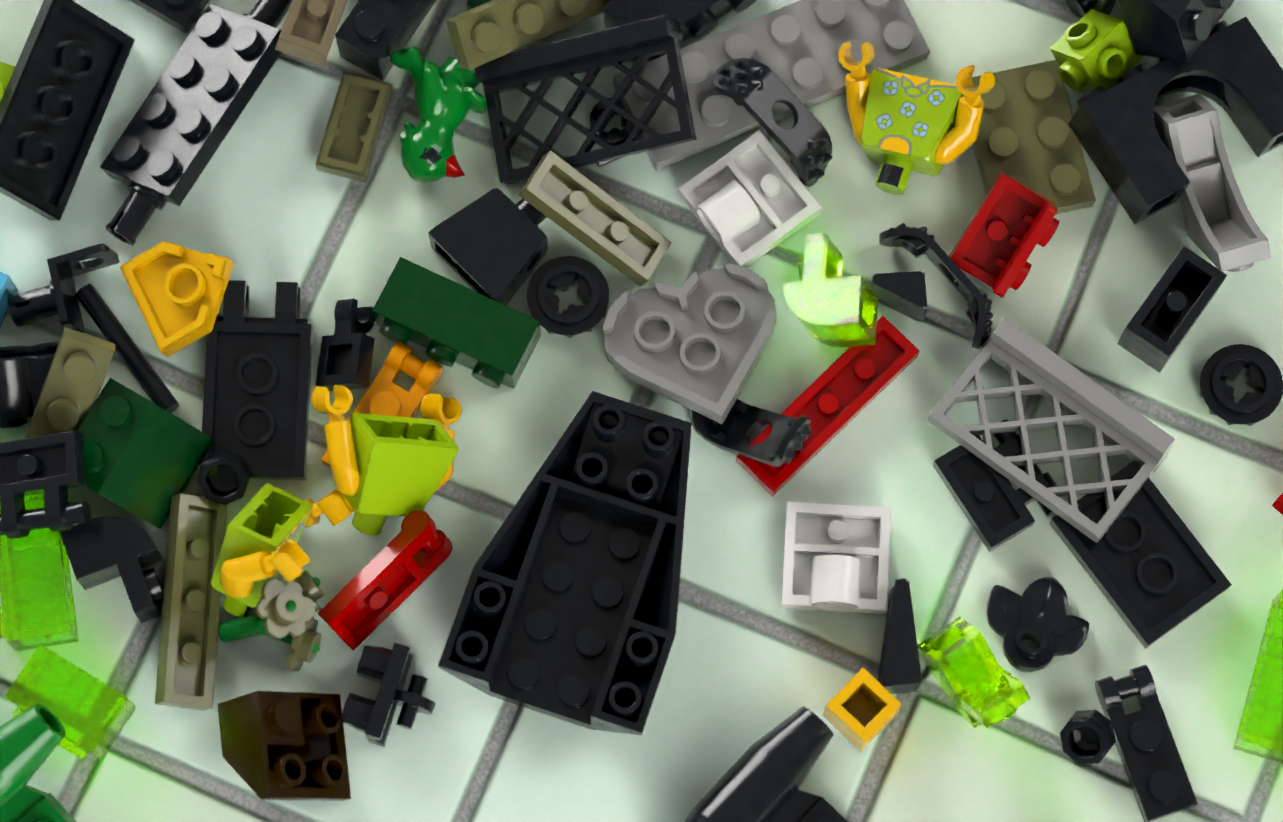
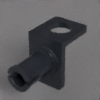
M97 244L47 259L51 276L50 285L8 296V305L10 307L16 306V309L9 310L15 325L22 327L27 323L59 314L62 326L85 333L79 301L75 296L76 288L73 277L120 262L118 254L105 244ZM89 258H96V259H94V260H90V261H86V262H79V261H82V260H85V259H89Z

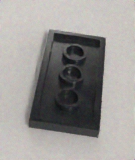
M43 0L0 102V192L50 221H60L135 41L134 38L72 0Z

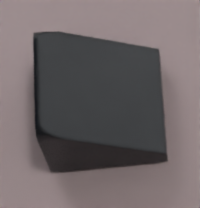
M922 271L878 273L872 277L869 289L870 298L916 321L924 322L927 312L925 273H922Z

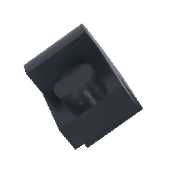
M107 516L74 525L71 530L59 531L76 580L84 590L121 577L133 611L142 623L161 616L156 601L163 598L164 592L154 568L145 571L144 567L164 559L151 537L140 526L124 518Z

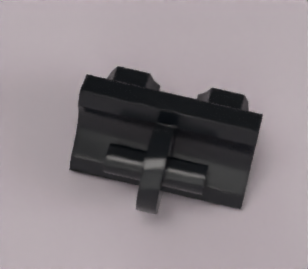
M394 643L392 650L373 646H364L356 673L358 676L381 682L376 700L349 693L341 720L350 727L365 733L370 743L385 746L397 705L402 708L396 725L406 729H412L417 712L433 714L436 703L422 696L427 678L413 674L408 690H403L413 659V655L409 653L410 647Z

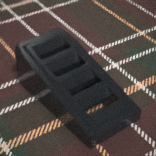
M906 578L896 579L890 593L877 681L891 694L916 692L922 682L910 585Z

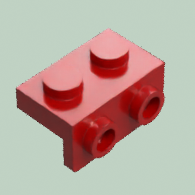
M1002 171L949 254V257L960 269L992 287L993 293L1003 298L1009 287L1016 291L1026 279L1032 264L1027 262V259L1035 246L1038 244L1045 247L1059 225V220L1054 218L1058 211L1053 201Z

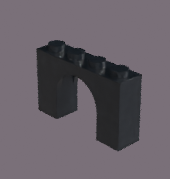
M1247 17L1231 25H1228L1226 21L1217 23L1189 61L1159 58L1160 62L1148 69L1144 64L1137 65L1119 78V84L1108 90H1105L1103 86H1098L1084 94L1077 101L1079 108L1068 125L1134 224L1175 203L1190 184V181L1157 132L1154 123V103L1159 98L1176 92L1200 93L1215 101L1227 112L1257 157L1283 144V69Z

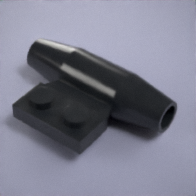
M802 706L752 744L693 807L684 822H848L823 797L798 790L834 736L833 732L816 714Z

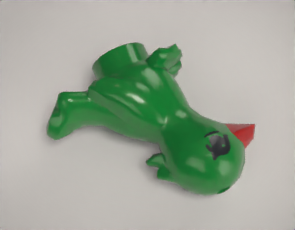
M415 46L392 52L390 62L409 72L415 82V101L421 120L416 127L411 123L404 122L405 131L399 133L401 160L406 172L410 177L422 183L437 181L443 177L458 178L464 176L465 174L455 156L453 145L454 132L465 119L469 110L479 114H483L487 110L485 97L475 91L480 84L476 81L475 74L471 70L461 69L458 60L453 57H448L439 68L437 64L427 61Z

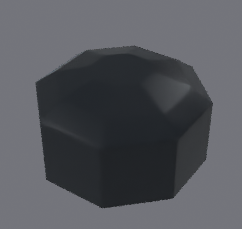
M223 449L205 458L197 483L206 499L227 505L244 496L252 473L242 455Z
M1097 710L1076 711L1060 732L1063 752L1079 765L1100 763L1116 742L1113 723Z

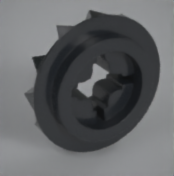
M563 256L554 258L537 269L528 285L527 302L533 319L540 321V325L549 334L555 333L572 338L574 335L583 332H591L594 326L605 317L609 303V288L604 275L594 264L583 258ZM578 280L577 298L583 302V305L570 304L566 310L563 309L562 313L559 314L560 298L554 294V291L567 292L570 286L573 287Z
M1235 344L1221 348L1207 360L1200 373V396L1209 407L1210 414L1217 415L1225 420L1228 425L1247 424L1252 426L1269 417L1278 406L1282 397L1283 379L1278 365L1267 353L1254 346ZM1245 367L1247 368L1245 374L1247 377L1246 384L1254 388L1255 393L1246 392L1238 403H1234V388L1226 385L1227 382L1225 381H1234Z

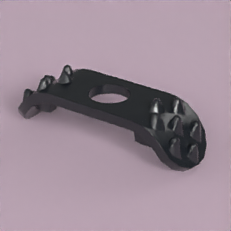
M740 58L721 65L712 76L714 89L719 94L732 98L738 106H743L791 158L790 163L798 170L799 180L803 185L807 187L813 186L825 175L824 171L829 161L833 158L831 138L824 126L765 64L754 59ZM775 103H783L791 109L794 115V124L791 129H784L775 122L772 116V108Z
M902 223L896 228H890L879 234L880 245L903 247L915 258L925 254L965 298L969 308L966 315L975 328L972 348L980 349L989 339L988 333L992 329L991 325L993 322L991 318L993 313L990 312L992 300L987 299L988 296L986 294L980 293L975 285L934 241V235L926 233L927 227L910 228L906 227L905 223Z
M739 399L735 401L723 424L691 410L690 421L694 431L703 439L725 451L771 466L780 467L782 463H791V459L795 458L794 450H802L801 442L807 440L808 436L811 435V419L803 415L798 419L751 406ZM764 425H772V431L765 441L758 445H750V438L758 428Z

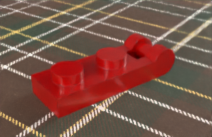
M423 510L410 512L402 521L401 532L317 614L354 651L449 557L453 549L452 542L443 531L436 529L435 522L427 512Z

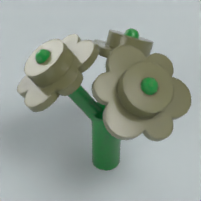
M305 570L293 582H289L286 585L279 580L268 581L262 588L263 600L259 601L256 605L257 614L221 622L218 628L221 640L227 643L266 635L291 645V651L286 661V669L299 671L304 661L307 663L312 662L320 650L321 633L316 632L318 620L314 619L315 612L318 613L322 609L317 600L324 596L323 591L319 587L320 579L317 577L313 578Z

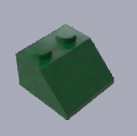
M109 378L77 431L83 433L86 487L159 529L162 528L170 515L171 496L183 493L215 440L112 378Z

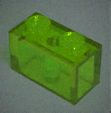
M39 644L4 697L16 707L12 714L13 718L37 703L47 707L60 720L66 731V736L58 746L81 761L84 760L88 753L102 761L137 708L129 698L42 644Z

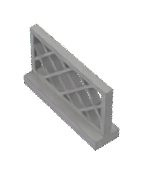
M1005 317L992 332L988 343L932 410L927 420L1096 543L1100 541L1152 472H1155L1161 465L1175 440L1171 435ZM992 359L1009 372L1011 386L983 389L980 371ZM1018 379L1027 385H1019ZM973 381L975 390L965 391ZM1041 394L1051 402L1053 417L1025 420L1021 396ZM1013 397L1017 421L989 423L985 400ZM977 401L980 424L960 426L945 414L954 403ZM1061 409L1069 415L1062 416ZM1083 424L1093 432L1095 447L1068 450L1064 426ZM1055 427L1059 451L1031 454L1027 430ZM1019 431L1023 455L1003 457L993 450L991 434ZM982 435L983 442L975 436ZM1103 439L1112 446H1104ZM1126 455L1140 465L1141 469L1133 479L1111 481L1106 457ZM1098 458L1102 482L1074 485L1070 460ZM1061 462L1065 486L1046 488L1036 481L1033 464ZM1025 465L1026 473L1017 466ZM1123 490L1114 502L1113 491ZM1104 492L1107 512L1098 524L1079 512L1076 495ZM1067 496V498H1068V503L1065 502V501H1064L1063 499H1061L1060 497Z

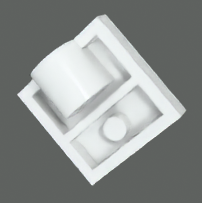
M760 130L678 188L680 198L733 264L742 267L751 265L819 216L822 210L819 203Z
M787 501L781 608L886 614L892 507Z

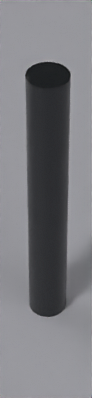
M87 284L80 288L75 294L76 298L108 342L116 344V353L150 400L166 411L174 412L179 407V403L92 284Z

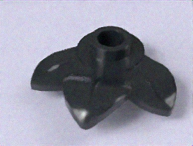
M1045 577L1034 581L1024 590L1022 596L1000 585H995L989 594L986 610L988 624L1003 638L1002 648L1008 662L1019 671L1034 672L1041 670L1049 665L1054 656L1070 655L1078 651L1087 638L1089 622L1074 615H1066L1068 606L1067 594L1063 586L1053 577ZM1021 640H1032L1035 643H1037L1039 647L1036 649H1029L1023 645Z

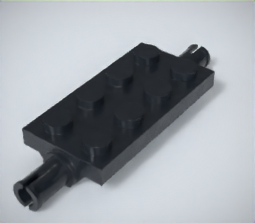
M258 0L250 14L243 15L211 3L208 5L100 166L110 178L126 184L130 192L111 222L105 227L110 234L122 242H127L129 245L134 246L137 237L156 209L162 210L167 202L177 206L181 205L282 53L275 50L281 30L277 27L288 12L292 0Z

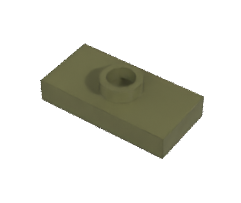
M343 72L315 166L317 171L366 183L394 89L391 83Z

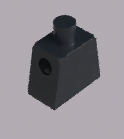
M498 188L490 190L428 232L431 248L475 292L507 306L548 251L547 236L538 227L547 217L523 198L517 204H514Z

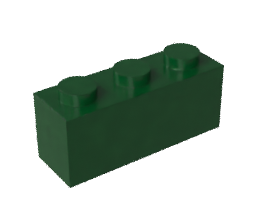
M402 257L399 258L372 310L377 326H380L379 332L384 337L395 343L400 341L407 344L408 340L425 347L427 348L425 354L445 366L452 367L457 362L473 370L471 375L475 379L493 388H499L501 383L512 389L515 388L541 337L540 321Z

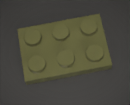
M1056 59L992 73L995 77V85L988 93L981 94V99L985 105L977 140L973 143L986 196L1003 171L1053 201L1058 210L1056 214L1092 207L1096 198L1081 144L1068 125L1073 114L1064 82L1057 72L1059 64ZM981 76L972 77L973 84L976 87H979Z

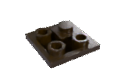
M255 691L217 704L222 757L261 800L345 801L351 799L344 726L341 720L342 706L340 694Z

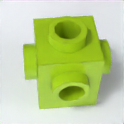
M1090 9L1079 21L1070 25L1064 35L1050 47L1060 66L1057 69L1058 75L1068 87L1075 91L1082 89L1089 92L1098 86H1103L1105 90H1108L1117 85L1119 78L1143 58L1142 55L1135 54L1124 21L1094 9Z

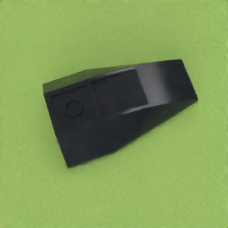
M592 391L474 565L438 668L489 696L588 729L642 735L676 635L692 423Z

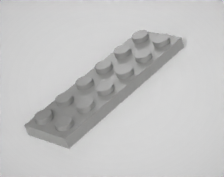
M800 0L681 48V58L697 140L646 151L655 171L762 127L743 106H738L732 98L719 94L714 89L712 83L713 74L721 65L731 60L748 58L765 64L784 82L806 108L846 93L845 78L851 71L841 65L838 53L840 47L848 41L851 42V56L858 62H861L863 58L862 44L865 42L872 44L875 50L874 59L866 66V72L870 74L873 67L897 72L926 60L930 50L905 1ZM667 54L646 62L639 73L640 77L658 89L670 72ZM624 73L614 75L613 86L615 90L618 89L626 75ZM634 81L623 98L622 104L627 112L640 119L655 94ZM672 86L667 95L675 100ZM663 100L648 126L661 135L680 131L677 109ZM778 102L773 105L772 116L775 121L793 114L791 109L783 103ZM643 131L639 139H646L652 136Z

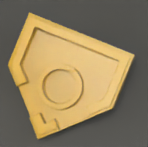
M162 241L120 266L139 309L163 355L169 357L212 332L234 266L232 260Z

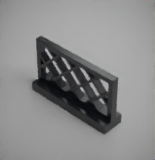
M662 15L511 52L474 68L476 81L482 83L484 88L500 183L509 184L529 179L541 158L550 150L573 168L697 140L679 43L683 42L680 22ZM667 53L670 72L658 89L640 77L639 73L649 57ZM635 61L630 69L622 65V63ZM613 66L626 76L611 100H609L590 86L602 68ZM587 72L582 81L574 76ZM565 77L577 85L578 88L564 110L561 111L543 99L554 80ZM634 81L655 94L640 119L619 106ZM539 84L535 92L527 88V86ZM672 86L675 100L667 95ZM518 89L530 97L529 102L516 122L503 115L499 93ZM586 93L606 105L592 130H589L572 118L573 113ZM663 100L677 109L680 131L661 135L648 126ZM539 104L559 117L544 142L524 129ZM617 112L633 123L635 127L624 144L613 146L602 139L600 135L613 114ZM567 123L587 136L577 154L569 157L563 156L552 148ZM505 124L512 128L508 135H506ZM643 131L652 136L650 138L638 140ZM519 135H522L538 146L539 150L529 166L513 169L510 150ZM595 143L604 147L603 149L591 151Z

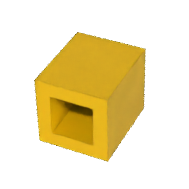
M862 667L826 705L823 717L862 752L895 718L902 703Z

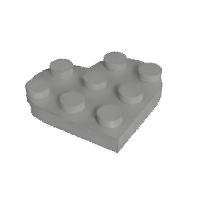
M731 263L724 264V268L709 269L698 275L697 271L691 274L680 288L656 283L654 288L640 289L628 295L627 291L609 308L603 324L606 358L617 371L629 380L723 424L771 341L776 326L775 300L768 290V284L762 277L749 268Z

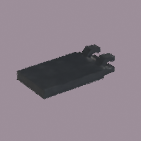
M229 280L224 294L223 316H217L212 332L207 334L202 432L215 440L201 461L200 470L206 457L225 449L244 457L252 473L250 479L306 481L313 326L308 324V319H299L301 288L298 287L297 282H277L275 318L248 317L250 287L247 286L246 281Z

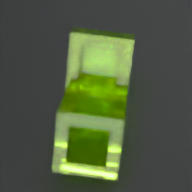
M826 233L806 235L805 255H801L798 262L801 281L783 283L784 298L789 309L817 341L832 347L875 345L878 296L861 275L842 277L843 255Z
M960 616L918 644V649L935 679L956 709L974 728L979 724L989 728L993 724L1006 721L1015 714L1019 706L1031 699L1023 683L998 664L981 631Z

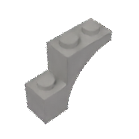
M1200 93L1154 106V123L1157 132L1190 181V184L1180 196L1187 236L1221 272L1244 271L1251 268L1254 262L1271 258L1268 238L1262 233L1250 214L1235 180L1225 149L1217 109Z

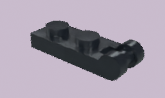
M1142 665L1130 669L1129 676L1117 680L1109 676L1095 681V689L1105 717L1113 723L1116 739L1115 745L1144 822H1151L1193 808L1198 805L1157 696L1153 676L1148 666ZM1137 696L1141 710L1125 715L1121 700Z

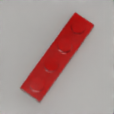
M882 316L781 413V415L795 417L796 419L803 415L811 419V435L808 436L807 440L801 442L802 450H794L795 458L791 459V463H782L780 467H776L741 455L736 456V462L773 497L918 357L920 351ZM768 425L750 445H758L765 441L772 431V425Z

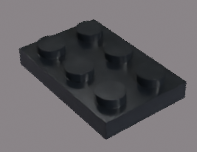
M1132 461L1111 476L1110 480L1133 479L1141 467ZM1150 478L1145 481L1098 543L1091 540L1058 515L1049 523L1145 649L1221 595L1232 585ZM1123 490L1113 491L1114 502ZM1104 492L1086 494L1077 501L1079 512L1096 524L1107 512Z

